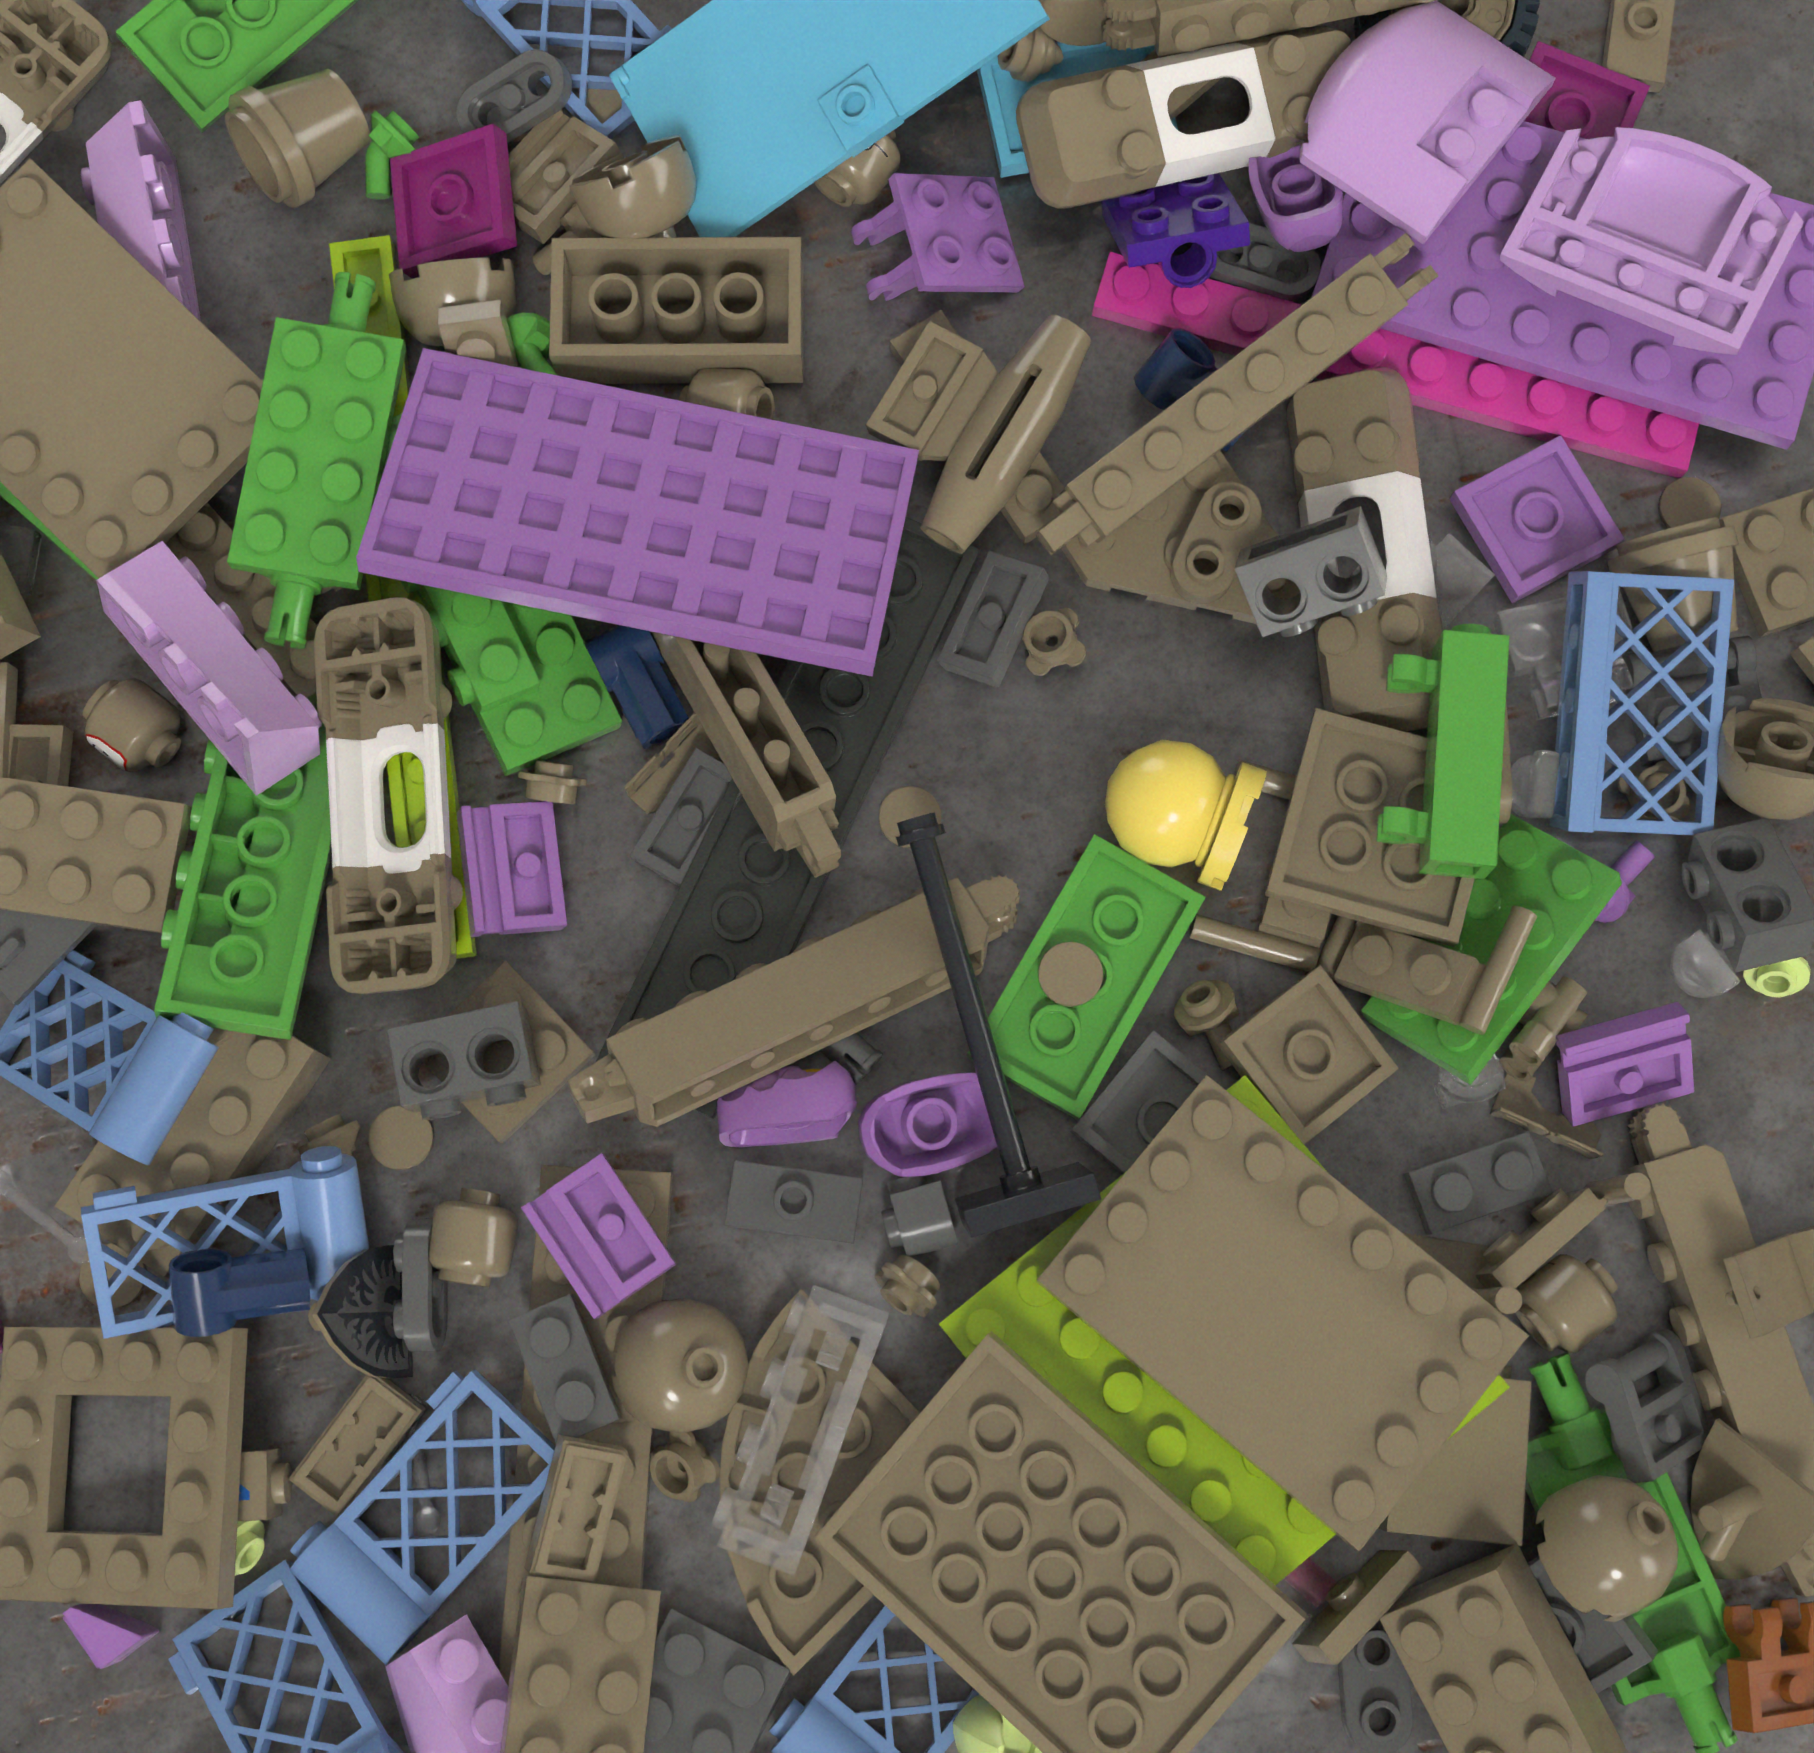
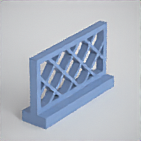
M1593 571L1569 572L1549 826L1570 832L1594 833V831L1694 835L1713 830L1718 778L1717 753L1723 719L1734 579ZM1619 587L1640 588L1656 607L1632 631L1617 615ZM1656 589H1674L1676 591L1665 600ZM1693 590L1714 591L1711 620L1694 634L1673 608ZM1665 617L1685 640V643L1663 663L1659 664L1639 639ZM1616 630L1623 639L1614 646ZM1710 636L1708 650L1702 642ZM1628 648H1631L1651 673L1625 695L1611 679L1612 665ZM1694 651L1707 666L1706 683L1688 698L1668 673ZM1660 681L1680 707L1654 729L1635 707L1634 703ZM1611 695L1616 700L1617 704L1609 710ZM1704 701V712L1702 714L1697 706ZM1626 712L1646 737L1620 759L1606 743L1607 728ZM1689 715L1702 730L1701 747L1683 762L1663 737ZM1655 746L1675 770L1652 791L1648 792L1628 768L1651 747ZM1606 758L1612 767L1604 774ZM1699 765L1697 779V777L1691 771ZM1621 776L1641 800L1621 818L1600 817L1602 791ZM1682 779L1697 794L1694 821L1672 820L1657 802ZM1650 809L1658 820L1638 818Z

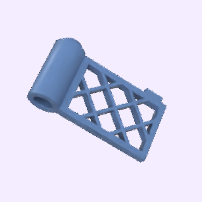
M461 0L471 12L477 16H482L517 55L534 50L529 44L540 45L539 50L546 52L548 45L582 48L581 75L570 74L572 88H580L579 98L571 91L570 98L564 107L574 117L611 140L635 119L624 100H622L621 109L603 124L586 107L588 89L617 90L610 77L588 75L590 48L625 51L624 63L632 58V51L641 52L672 30L669 25H666L659 31L631 0ZM517 3L542 4L541 30L514 29L503 15ZM550 5L584 7L583 34L549 32ZM592 8L618 10L627 19L626 37L591 35ZM634 28L643 38H633ZM549 76L542 77L540 79L541 82L549 89L551 85Z
M72 950L19 1005H15L0 1030V1076L89 1131V1135L103 1144L140 1163L150 1165L219 1048L208 1041L214 1029L183 1012L174 1016L171 1021L160 1015L156 1019L154 1010L89 974L96 962ZM63 974L65 980V999L48 1007V996ZM102 1001L103 1021L85 1029V1008ZM66 1018L67 1038L50 1046L49 1026ZM142 1021L146 1022L147 1025L134 1047L124 1052L123 1031ZM30 1036L31 1056L13 1065L8 1063L22 1039ZM104 1040L105 1061L87 1070L86 1048ZM68 1057V1079L51 1087V1065ZM106 1080V1094L94 1114L91 1115L89 1113L88 1088Z
M322 1146L305 1151L301 1155V1161L295 1163L290 1169L139 1197L136 1195L135 1186L93 1193L94 1205L81 1207V1218L103 1339L174 1325L172 1305L164 1306L168 1299L172 1301L170 1278L165 1282L137 1265L157 1238L182 1253L208 1249L225 1226L229 1225L255 1241L245 1256L262 1254L266 1249L271 1252L304 1248L309 1276L310 1298L317 1301L326 1284L344 1262L362 1250L369 1249L357 1161L351 1155L342 1154L341 1149L335 1146ZM278 1191L281 1210L264 1232L235 1215L249 1196ZM230 1200L225 1207L216 1203ZM198 1206L216 1217V1219L199 1241L193 1244L166 1226L180 1209ZM161 1213L156 1220L147 1216ZM128 1219L147 1232L125 1258L102 1244L98 1224ZM282 1228H284L286 1246L274 1239ZM105 1262L117 1268L109 1280ZM128 1275L157 1292L144 1310L115 1316L112 1295Z
M477 1370L471 1371L465 1378L457 1371H453L426 1401L435 1410L432 1415L336 1521L328 1528L321 1521L316 1522L299 1538L290 1550L298 1558L290 1571L385 1665L390 1663L418 1635L433 1617L434 1613L544 1493L555 1445ZM473 1392L492 1409L493 1437L458 1438L457 1409ZM504 1422L519 1436H504ZM445 1424L446 1439H431ZM529 1445L549 1465L531 1484H506L505 1446ZM493 1446L494 1485L459 1486L458 1448ZM446 1448L447 1487L413 1488L412 1459L421 1449ZM400 1473V1489H386ZM506 1494H522L506 1511ZM494 1495L495 1525L486 1534L460 1535L459 1496ZM447 1497L448 1535L414 1536L413 1498ZM401 1498V1537L379 1538L359 1519L376 1499ZM476 1544L461 1561V1545ZM449 1545V1575L433 1591L415 1574L414 1547ZM390 1547H402V1560Z
M283 1560L235 1594L233 1607L214 1609L172 1639L179 1652L168 1659L186 1694L192 1695L199 1690L231 1753H268L271 1741L302 1746L300 1753H315L316 1749L328 1751L327 1753H404L384 1729L307 1587L290 1571L293 1565L291 1561ZM281 1585H284L293 1601L286 1631L256 1626L264 1597ZM245 1612L242 1623L232 1621ZM303 1621L311 1636L300 1634ZM221 1628L239 1631L228 1672L210 1668L198 1647V1644ZM254 1634L283 1639L273 1680L243 1675ZM297 1642L317 1646L324 1658L317 1689L287 1683ZM215 1678L226 1680L223 1692ZM334 1678L343 1694L331 1691ZM241 1683L270 1688L259 1730L240 1726L233 1713ZM285 1691L314 1697L304 1739L274 1733ZM328 1700L349 1703L362 1727L338 1745L318 1741ZM246 1736L257 1738L254 1751Z
M884 1605L808 1702L803 1706L794 1698L769 1729V1732L777 1738L770 1752L901 1753L894 1747L892 1717L931 1713L933 1742L924 1753H945L954 1741L953 1722L963 1707L972 1698L979 1695V1693L973 1688L965 1700L938 1703L934 1662L944 1660L936 1653H933V1650L925 1642H923L924 1655L886 1659L883 1630L896 1615ZM876 1640L878 1660L859 1662ZM926 1663L930 1704L891 1708L887 1667ZM879 1668L882 1709L853 1712L834 1695V1692L851 1671ZM957 1710L941 1730L939 1711ZM883 1718L885 1738L864 1720Z

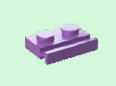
M553 802L493 804L488 807L479 808L461 806L456 813L470 937H479L482 934L499 933V935L564 929L567 926Z
M1678 1002L1555 1036L1557 1040L1556 1045L1560 1049L1561 1056L1557 1063L1562 1114L1573 1127L1694 1093L1691 1038L1686 1034V1023L1690 1022V1016Z
M602 1153L546 1190L540 1197L521 1207L593 1319L600 1318L608 1310L677 1265L606 1156Z

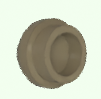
M1038 27L998 55V64L1002 70L1010 71L1013 79L1030 82L1036 79L1039 74L1049 72L1054 64L1061 63L1064 56L1061 47L1055 40Z

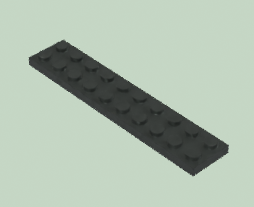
M908 517L905 518L873 677L789 660L776 686L831 779L836 794L834 814L839 822L838 829L831 832L840 850L846 841L980 555V549L972 545L963 554L953 552L941 546L921 530L922 523ZM733 779L720 802L607 1038L616 1035L622 1026L638 1018L651 1019L676 1007L680 1000L693 992L700 990L709 992L733 981L744 969L759 963L768 965L792 954L831 871L815 878L796 847L787 852L783 848L774 852L743 796L732 812L733 805L740 792ZM606 1041L599 1053L596 1062L605 1057L606 1055H608ZM718 1098L694 1110L714 1119L717 1114Z

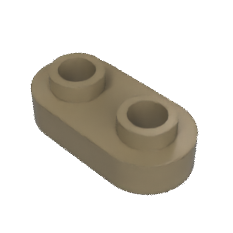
M1222 482L1211 487L1203 495L1171 565L1170 577L1177 593L1184 599L1196 604H1208L1219 600L1229 590L1236 575L1234 568L1240 549L1250 545L1261 520L1260 502L1255 493L1247 486L1236 482ZM1224 504H1233L1240 510L1241 517L1235 520L1226 519L1220 513L1219 507ZM1200 558L1209 559L1213 562L1216 571L1209 575L1200 574L1195 569L1193 562Z

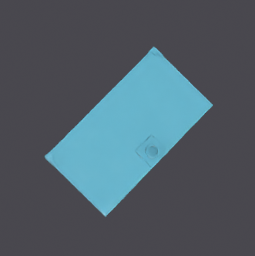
M712 0L618 67L609 76L620 97L625 101L647 143L668 136L680 135L691 159L696 177V198L687 215L700 237H736L851 156L854 158L902 125L906 118L1050 20L1039 0Z

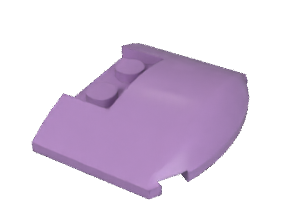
M1437 0L1407 7L1382 19L1367 29L1339 55L1319 84L1307 112L1304 123H1308V143H1302L1300 163L1421 244H1424L1552 87L1556 78Z
M1615 127L1614 137H1599L1578 141L1581 128L1566 130L1500 254V261L1524 279L1556 297L1558 291H1562L1674 336L1673 345L1712 353L1737 355L1802 228L1804 221L1798 213L1794 211L1791 219L1788 221L1774 200L1768 196L1772 186L1738 162L1700 144L1659 132Z

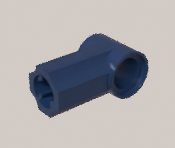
M1175 328L1171 330L1136 372L1134 381L1140 393L1157 408L1165 410L1218 369L1215 367L1216 361L1213 353L1201 339L1185 329ZM1244 433L1225 446L1223 450L1227 452Z
M616 625L583 642L607 691L615 693L623 709L622 712L643 749L666 743L689 719L662 668V665L665 664L649 631Z
M304 1248L231 1257L229 1253L222 1250L200 1249L185 1252L170 1260L169 1275L174 1329L177 1333L184 1336L204 1337L220 1334L231 1329L238 1319L310 1310V1286Z

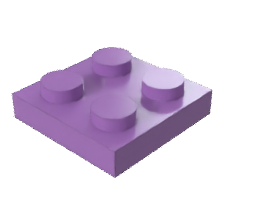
M1561 435L1457 489L1449 499L1511 603L1617 548L1616 545L1623 543L1625 540Z

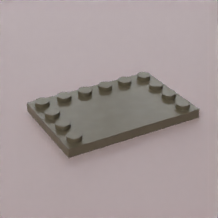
M29 159L0 187V482L80 561L100 578L159 542L163 541L166 544L247 463L263 381L34 161Z
M1207 1075L1037 1279V1283L1355 1551H1360L1529 1336Z
M992 1331L984 1337L813 1538L1042 1753H1190L1306 1620L1307 1615L1306 1612Z

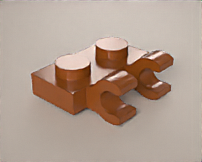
M1793 1597L1772 1600L1771 1607L1752 1610L1750 1604L1725 1606L1723 1614L1724 1627L1728 1637L1738 1647L1741 1657L1726 1659L1733 1730L1759 1733L1814 1723V1601L1800 1603L1801 1618L1799 1616L1798 1599ZM1780 1637L1786 1641L1788 1650L1781 1651Z

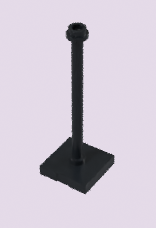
M935 812L898 822L897 826L900 836L896 837L898 847L910 844L1005 1172L1004 1175L999 1177L1001 1185L955 1198L961 1223L970 1237L973 1238L1101 1200L1094 1173L1079 1162L1042 1173L1039 1172L1038 1166L1030 1167L936 842V836L946 833L944 825L938 824Z

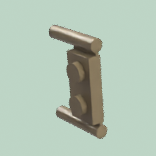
M1238 760L1234 771L1235 776L1242 762L1263 769L1267 773L1261 792L1290 800L1296 775ZM1266 896L1258 931L1196 914L1189 938L1309 972L1316 967L1320 945L1324 940L1331 913Z
M1512 906L1486 965L1479 963L1475 957L1386 928L1338 916L1320 953L1316 967L1321 965L1334 983L1451 1024L1462 1026L1473 1033L1484 1035L1537 919V915L1526 908Z
M1631 1173L1588 1183L1584 1189L1570 1191L1567 1194L1561 1188L1555 1190L1532 1209L1531 1214L1536 1219L1532 1225L1519 1236L1514 1230L1507 1232L1483 1253L1488 1263L1474 1276L1485 1288L1474 1289L1473 1291L1502 1314L1516 1313L1521 1308L1522 1296L1515 1288L1606 1209L1605 1206L1641 1200L1647 1197L1651 1190L1649 1179L1642 1173Z

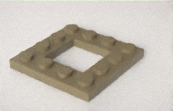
M4 1327L0 1381V1600L216 1610L233 1607L248 1328H231L220 1334L204 1337L184 1336L177 1333L174 1328H155L103 1339L102 1328ZM72 1395L170 1397L162 1534L63 1530Z

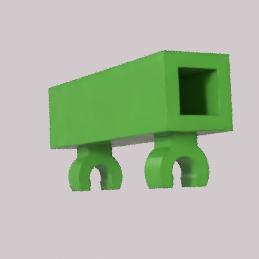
M1460 624L1452 627L1451 630H1443L1432 649V660L1417 655L1394 654L1392 664L1387 666L1386 691L1404 694L1430 693L1423 810L1421 812L1405 807L1384 806L1383 814L1378 815L1376 835L1377 842L1420 844L1419 874L1485 879L1497 866L1510 635L1491 634V629L1484 625Z

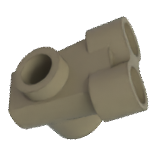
M1565 976L1560 979L1557 985L1549 981L1519 1020L1524 1025V1028L1516 1035L1510 1044V1048L1500 1058L1499 1063L1510 1076L1521 1081H1529L1556 1044L1555 1036L1578 1030L1588 1016L1587 1013L1578 1008L1587 991L1579 983Z

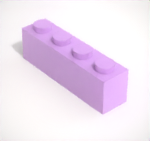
M142 101L128 102L86 142L89 167L81 169L84 192L89 203L95 205L97 223L201 321L176 157Z
M161 541L96 580L105 614L256 796L320 755L318 728L322 726V722L318 718L316 709L304 695L292 696L281 682L283 675L273 657L262 647L255 651L242 636L245 633L244 628L235 612L225 602H221L218 605L214 603L204 591L206 583L201 573L188 557L184 556L178 560L167 545Z
M464 1615L385 1666L410 1753H500L508 1685L467 1615Z

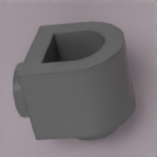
M913 1176L887 1182L893 1208L883 1210L881 1213L891 1249L904 1246L906 1255L914 1257L958 1244L941 1181L928 1184L926 1176Z

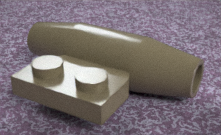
M1049 315L1005 367L998 372L983 348L931 321L928 322L868 420L866 427L870 435L885 443L919 450L918 460L921 462L923 460L946 461L920 527L936 543L953 552L963 554L1014 495L1063 414L1089 349L1091 339L1078 325L1061 316Z

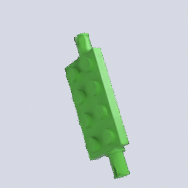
M336 273L328 324L319 325L279 317L275 319L227 563L231 569L258 573L271 579L270 584L276 587L268 630L265 632L264 640L277 646L285 647V642L289 641L291 642V648H306V634L314 595L321 594L322 588L333 586L360 590L363 573L358 572L356 556L382 478L406 345L404 339L365 333L372 294L375 292L376 283L371 278L356 274L355 284L350 283L351 273Z
M1568 1352L1548 1358L1547 1363L1539 1362L1529 1367V1371L1534 1376L1553 1419V1423L1548 1426L1550 1430L1528 1439L1525 1489L1536 1515L1548 1496L1578 1481L1596 1475L1627 1479L1623 1463L1616 1456L1612 1446V1429L1605 1407L1601 1409L1590 1407L1571 1364V1357ZM1666 1472L1654 1481L1635 1483L1647 1490L1663 1507L1673 1525L1679 1548L1677 1569L1663 1595L1650 1606L1632 1614L1658 1649V1653L1651 1662L1611 1685V1689L1617 1702L1624 1706L1649 1695L1664 1693L1666 1698H1674L1694 1743L1693 1748L1695 1752L1715 1753L1720 1751L1717 1742L1722 1741L1724 1747L1727 1748L1735 1744L1738 1738L1731 1729L1712 1683L1717 1680L1715 1672L1722 1664L1727 1663L1726 1659L1741 1657L1738 1647L1730 1640L1726 1633L1723 1622L1726 1604L1704 1554L1700 1550V1545L1670 1477ZM1542 1521L1540 1524L1542 1529H1544V1521Z

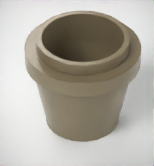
M326 68L314 74L259 90L252 86H247L229 97L230 111L225 115V122L231 141L241 161L256 184L271 200L276 203L283 201L291 208H297L312 200L317 186L370 143V137L368 136L370 134L369 128L358 102L344 81L331 69Z
M1718 517L1672 527L1616 545L1619 556L1608 560L1607 564L1609 571L1613 573L1734 579L1733 547L1739 545L1734 526L1721 528ZM1735 580L1730 632L1739 630L1736 613ZM1623 587L1639 623H1641L1656 607L1640 588ZM1656 589L1665 600L1676 591L1674 589ZM1693 590L1673 608L1694 634L1711 620L1714 591ZM1665 617L1645 633L1652 652L1673 648L1685 643V640Z

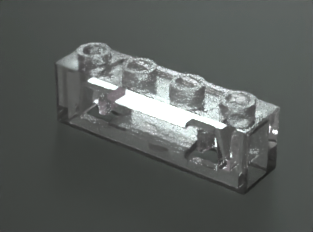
M813 1285L809 1298L797 1293L783 1332L794 1335L785 1361L775 1357L772 1359L759 1396L771 1400L762 1425L749 1422L736 1456V1461L747 1465L738 1491L725 1487L711 1526L723 1530L717 1545L718 1547L795 1575L890 1315L889 1312ZM816 1330L827 1331L815 1363L839 1371L850 1338H859L861 1341L846 1382L840 1380L835 1382L797 1487L806 1490L793 1528L789 1530L782 1525L795 1492L772 1483L767 1492L761 1513L751 1509L763 1474L770 1476L773 1473L810 1372V1369L803 1366Z

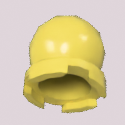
M1160 740L1133 751L1119 763L1108 780L1105 799L1107 821L1121 848L1147 864L1171 868L1195 861V865L1201 867L1197 882L1222 891L1248 830V827L1244 826L1254 799H1259L1267 771L1242 762L1236 776L1229 774L1226 777L1214 757L1195 745L1186 742Z

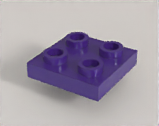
M1219 173L1149 188L1134 194L1101 201L1102 216L1127 266L1131 268L1158 263L1170 283L1180 288H1192L1206 281L1216 267L1217 251L1250 245L1249 221ZM1193 243L1191 248L1185 253L1172 256L1174 250L1180 245Z

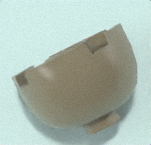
M680 135L668 136L641 145L642 151L626 157L622 153L588 169L571 181L572 185H569V188L590 228L602 238H675L677 236L673 225L687 216L696 198L695 173Z
M468 258L417 265L419 277L404 281L402 268L394 270L389 274L392 299L398 319L407 332L423 344L444 346L437 325L438 308L501 300L506 319L514 314L516 308V281L513 261L503 258L498 267L499 270H491L489 258Z
M1760 698L1751 701L1749 710L1741 711L1737 714L1736 706L1729 710L1720 729L1717 753L1718 779L1722 790L1734 803L1761 818L1792 820L1814 813V707L1788 699Z
M686 1298L652 1302L632 1315L617 1336L613 1353H617L615 1360L616 1375H612L614 1391L626 1412L646 1427L674 1433L704 1429L729 1414L744 1391L749 1369L746 1344L734 1322L710 1304Z
M1596 1475L1578 1481L1548 1496L1537 1512L1536 1525L1544 1521L1543 1530L1546 1539L1545 1542L1537 1545L1540 1561L1553 1586L1574 1608L1584 1614L1595 1609L1603 1615H1609L1603 1621L1617 1622L1654 1603L1663 1595L1675 1574L1679 1548L1673 1525L1663 1507L1652 1495L1628 1479Z

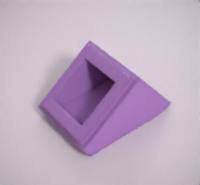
M78 1604L63 1612L64 1621L96 1668L100 1669L121 1662L159 1633L156 1627L102 1604Z

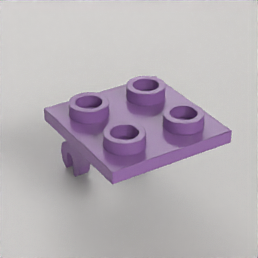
M894 173L888 179L894 202L873 218L861 221L851 229L855 245L861 244L868 237L871 246L879 244L906 229L912 256L887 274L875 277L866 284L870 300H875L882 292L886 301L891 300L914 287H918V291L1011 293H1018L1025 287L994 177Z

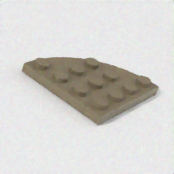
M800 1289L776 1316L752 1354V1358L748 1363L749 1369L744 1391L728 1415L722 1443L719 1476L720 1511L726 1549L731 1559L738 1585L747 1602V1608L771 1649L793 1676L874 1596L813 1538L920 1414L915 1406L803 1289Z

